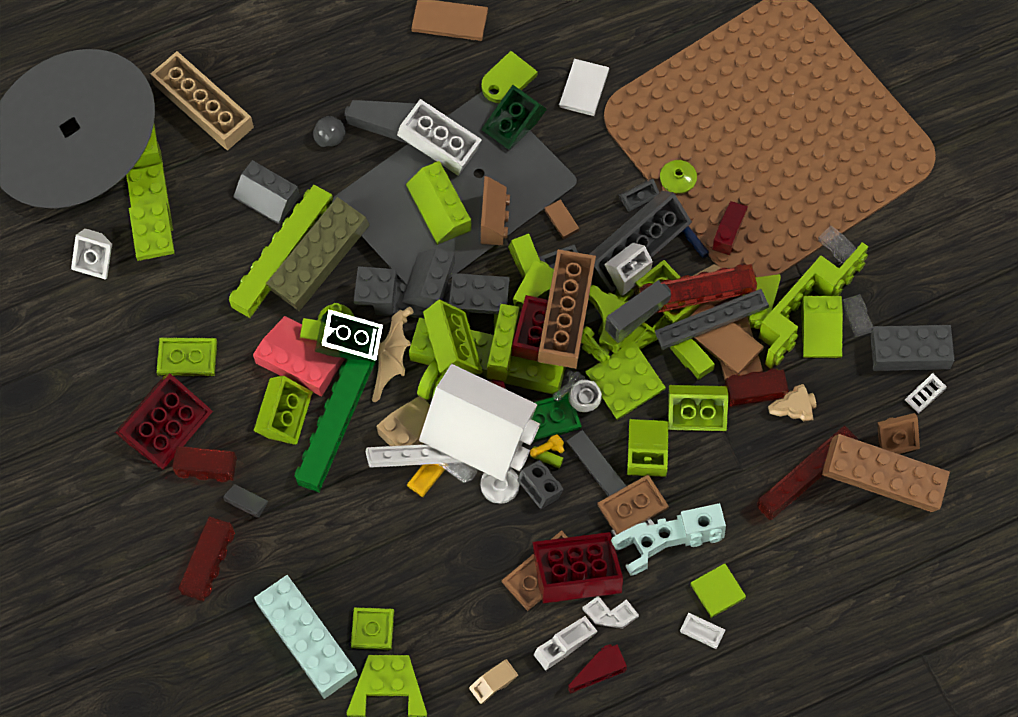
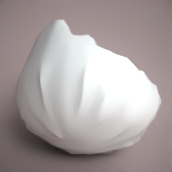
M579 380L570 389V405L579 412L593 411L600 404L602 392L594 381Z

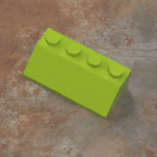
M440 161L423 167L406 183L437 245L471 231V219Z
M439 299L423 312L439 372L445 375L450 365L453 364L474 375L481 374L483 372L465 311Z

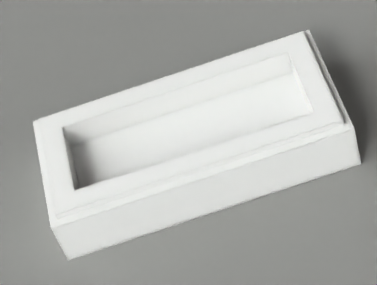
M688 613L680 632L717 649L725 629Z

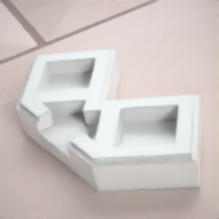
M599 596L582 607L594 625L623 629L639 617V614L627 599L611 611Z

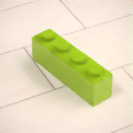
M500 305L487 366L488 379L506 381L512 345L519 322L520 307Z

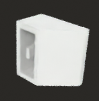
M631 243L604 265L619 294L623 296L636 286V281L651 270L653 261L644 245Z

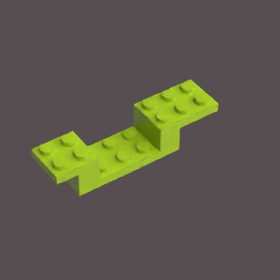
M154 124L151 137L143 154L126 175L131 202L129 213L137 261L175 254L171 232L173 231L164 168Z
M862 242L840 268L823 256H820L762 321L759 338L771 346L768 349L765 362L767 367L771 369L775 364L779 365L784 359V353L786 351L790 352L796 345L795 340L798 337V326L789 320L790 312L792 310L795 312L801 305L800 301L803 299V296H809L812 291H815L820 296H839L843 290L841 288L845 284L849 285L853 280V274L856 271L860 272L866 263L864 261L868 257V254H866L868 246Z

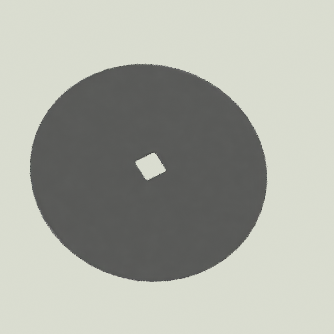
M82 49L53 56L23 74L0 100V187L14 199L30 206L64 208L89 201L116 185L140 159L151 137L154 126V97L151 87L141 70L131 61L116 53L98 49ZM74 117L80 129L65 138L59 126Z

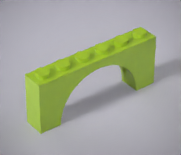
M534 260L513 298L514 306L522 309L525 295L541 299L549 297L554 269L550 268L543 261L538 262ZM591 285L588 301L596 307L603 321V331L599 339V345H603L608 350L617 353L624 339L617 343L605 330L606 317L628 301L619 300L616 295L612 293L606 294L599 287Z

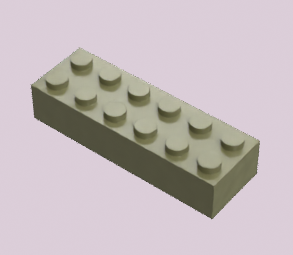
M337 197L266 284L270 290L300 311L370 226L367 218Z

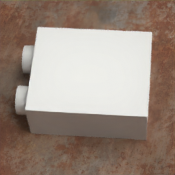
M451 364L436 387L419 441L504 481L511 468L521 471L528 458L530 450L522 447V444L524 442L531 445L540 427V423L532 420L537 404Z

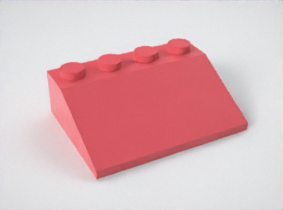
M284 316L257 347L253 354L255 362L280 376L293 380L322 397L345 358L315 352L317 341L300 338L302 324Z

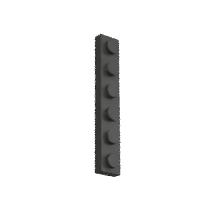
M759 289L655 330V335L663 350L769 308V304L762 289Z

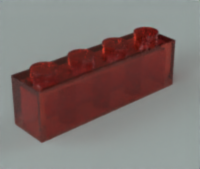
M209 516L179 586L182 595L203 602L206 596L210 595L213 578H217L220 571L218 566L221 560L225 559L227 554L226 547L229 542H232L235 535L231 523Z

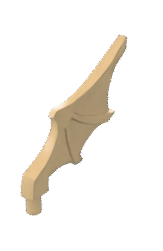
M411 307L403 311L400 310L392 316L389 334L382 343H379L378 374L372 398L373 402H377L380 399L383 388L391 378L398 374L405 375L403 355L406 347L411 344L404 336L403 324L407 322L406 317L414 313Z

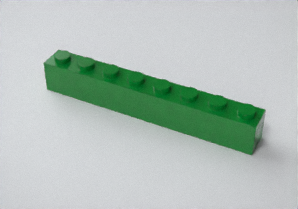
M346 358L348 359L346 364L341 366L340 378L338 382L335 381L332 387L333 394L331 399H327L324 415H320L317 422L316 433L313 432L310 437V447L303 453V463L301 467L298 466L296 469L295 478L299 486L320 493L375 365L374 361Z

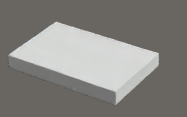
M574 59L559 107L595 116L608 76L609 67Z

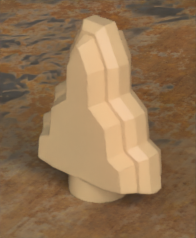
M804 384L795 386L793 391L787 392L783 399L774 401L768 406V409L772 415H788L792 419L800 418L802 421H812V409H816V400L814 394H808Z

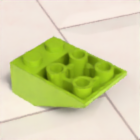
M629 419L627 475L666 477L668 465V421Z

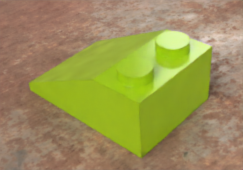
M803 296L801 303L803 358H842V296Z

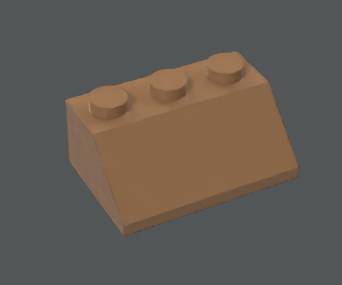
M486 176L484 177L481 244L503 245V239L507 238L508 227H504V225L509 220V211L505 210L506 206L510 205V194H507L506 186Z

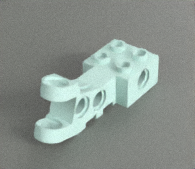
M719 503L682 511L681 515H677V520L666 522L664 518L657 520L658 524L646 526V522L637 524L613 537L611 542L616 550L623 549L633 543L636 545L641 558L625 566L630 575H636L648 569V558L666 547L680 544L697 547L702 545L703 542L710 541V543H716L721 541L725 536L726 524ZM667 532L670 536L668 538H661L659 534ZM644 541H649L652 543V545L650 547H644L642 543Z

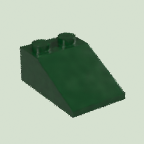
M512 85L481 130L510 150L538 123L547 109Z
M328 310L321 319L315 352L333 357L375 362L383 325Z

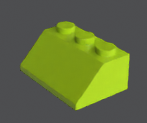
M665 260L635 282L642 291L658 280L661 284H666L670 290L690 287ZM689 291L681 292L688 293V295H684V297H689V299H685L683 301L691 300ZM677 293L679 301H675L674 303L682 302L680 293ZM694 293V294L692 295V297H693L694 299L700 298V296L695 297V295H697V293ZM702 302L661 311L672 323L690 317Z
M285 376L270 378L254 431L268 439L297 444L313 391Z
M669 385L668 430L727 431V386Z

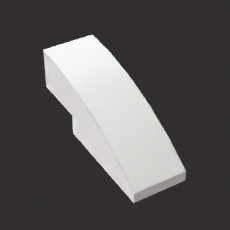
M584 616L555 634L551 640L539 646L534 656L546 671L579 648L598 631L587 617Z

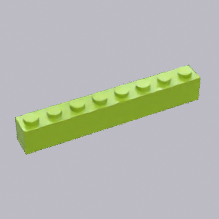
M313 185L311 189L305 192L303 200L300 204L297 203L295 205L292 215L284 220L281 230L274 234L270 245L263 249L259 260L252 264L248 275L243 276L237 290H233L230 294L229 302L233 309L249 318L252 317L270 292V288L266 283L333 203L332 194L316 185Z

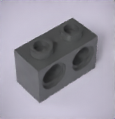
M540 460L524 468L517 479L540 509L557 501L564 490L560 482L552 476L549 469Z

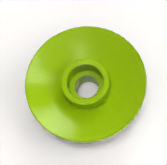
M683 160L668 162L660 172L662 186L667 191L675 194H683L690 191L697 181L695 168Z

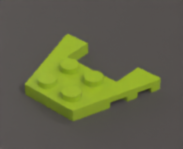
M616 290L614 295L619 300L625 302L634 294V290H629L623 296ZM665 314L653 328L644 322L625 337L619 350L632 341L637 344L639 349H642L657 340L655 330L673 323ZM603 321L598 331L600 336L603 331Z
M368 655L347 710V717H366L367 696H409L408 717H427L409 655Z

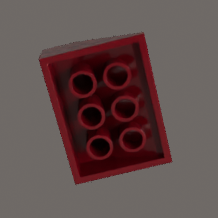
M171 373L163 376L115 433L163 470L213 411Z
M610 532L532 542L543 603L622 593L623 575L615 547L611 542L612 536Z

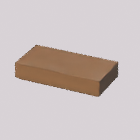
M561 199L544 208L562 239L579 232L578 225Z

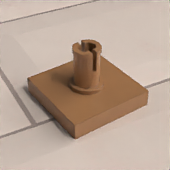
M915 413L877 422L879 448L897 454L920 449L918 417Z

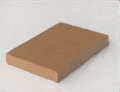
M649 475L598 502V507L616 535L637 524L644 523L669 509L668 504Z

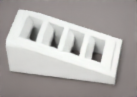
M932 373L905 401L919 414L943 393L947 386ZM931 382L938 388L937 391L929 385ZM925 387L932 393L931 396L923 390ZM919 392L927 398L926 401L918 395ZM914 397L922 404L920 407L912 400Z

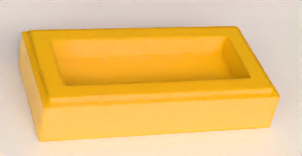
M443 463L422 465L408 482L407 487L421 497H424L447 468L446 465Z

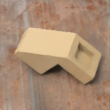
M506 659L482 675L469 689L479 703L482 704L498 690L508 686L519 675Z

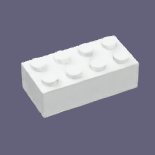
M421 99L402 122L397 136L435 161H440L444 167L458 176L476 153L482 139Z

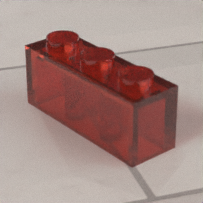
M770 369L763 373L751 372L743 376L735 374L726 378L725 386L728 389L729 406L783 399L788 394L784 369Z
M176 446L173 470L175 475L181 478L193 476L200 480L212 478L220 482L233 481L237 458L235 453L230 451Z

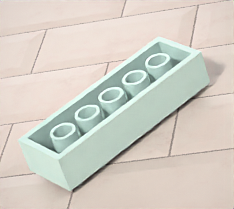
M288 575L254 597L258 607L324 699L358 676L352 663Z

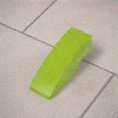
M693 339L670 347L685 368H689L698 380L714 370V362Z

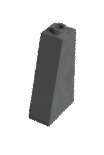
M352 100L350 106L346 107L344 116H346L347 124L408 144L397 134L400 125L416 103Z
M659 280L609 314L606 317L605 330L617 343L621 342L670 301L671 290L666 284H661Z

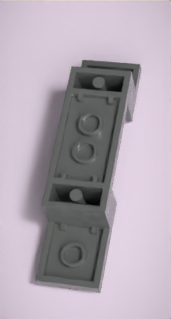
M358 267L354 304L373 305L375 315L393 316L396 312L411 307L414 313L408 317L424 318L423 312L427 309L402 302L407 285L402 279H397L396 269ZM452 273V283H448L443 301L465 311L468 322L470 312L499 314L500 305H507L510 278Z

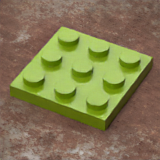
M634 341L618 350L617 353L612 354L608 361L600 362L586 371L589 379L594 381L602 392L601 397L617 420L666 389Z

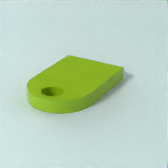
M510 51L483 77L482 92L489 101L500 103L512 85L522 91L538 75V71ZM491 89H496L499 91L497 94L489 93Z

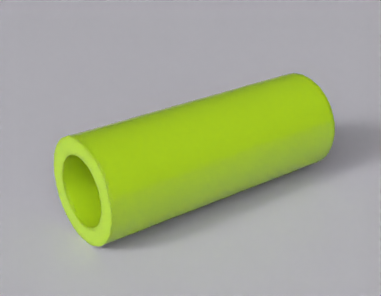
M548 451L534 458L556 468H560L563 462V457Z

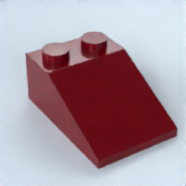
M525 295L511 356L538 361L548 300Z

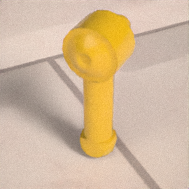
M558 434L551 436L547 443L532 448L530 456L535 458L537 455L550 449L561 454L565 451L563 448L564 441Z

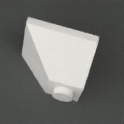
M89 229L82 230L75 237L71 269L107 279L112 243L102 233Z

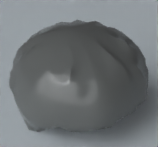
M333 116L319 119L313 131L314 140L321 147L338 145L345 138L346 134L341 120Z

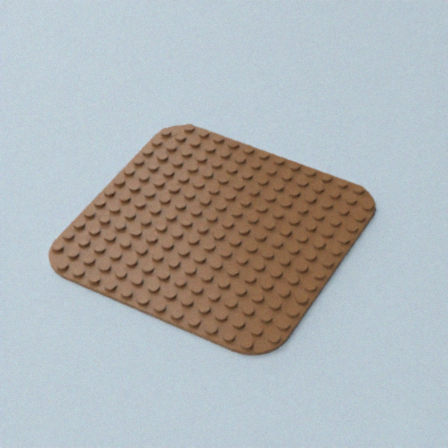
M762 0L617 90L609 98L604 111V121L610 135L647 180L654 179L659 192L667 191L660 182V172L665 164L673 160H683L695 168L697 173L695 186L686 193L675 195L692 221L688 226L710 252L708 256L715 265L726 270L728 278L735 277L736 282L742 284V279L782 274L924 181L931 173L935 164V149L928 135L821 13L807 0ZM730 201L748 206L732 252L730 255L714 251L712 248L720 222Z

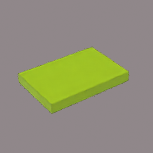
M159 338L157 375L171 373L173 376H215L217 339Z

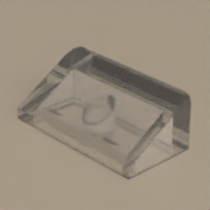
M464 462L439 464L463 483L473 480L478 472V469Z

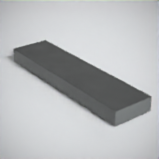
M583 430L567 440L569 447L608 497L627 487Z

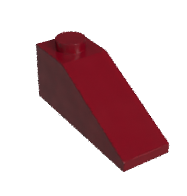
M730 201L716 232L712 250L727 255L731 254L748 206Z
M609 644L601 648V651L592 658L569 684L570 694L626 672L627 665L618 644L614 646Z

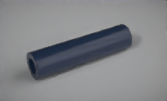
M687 226L682 233L702 258L707 257L710 252L692 229Z

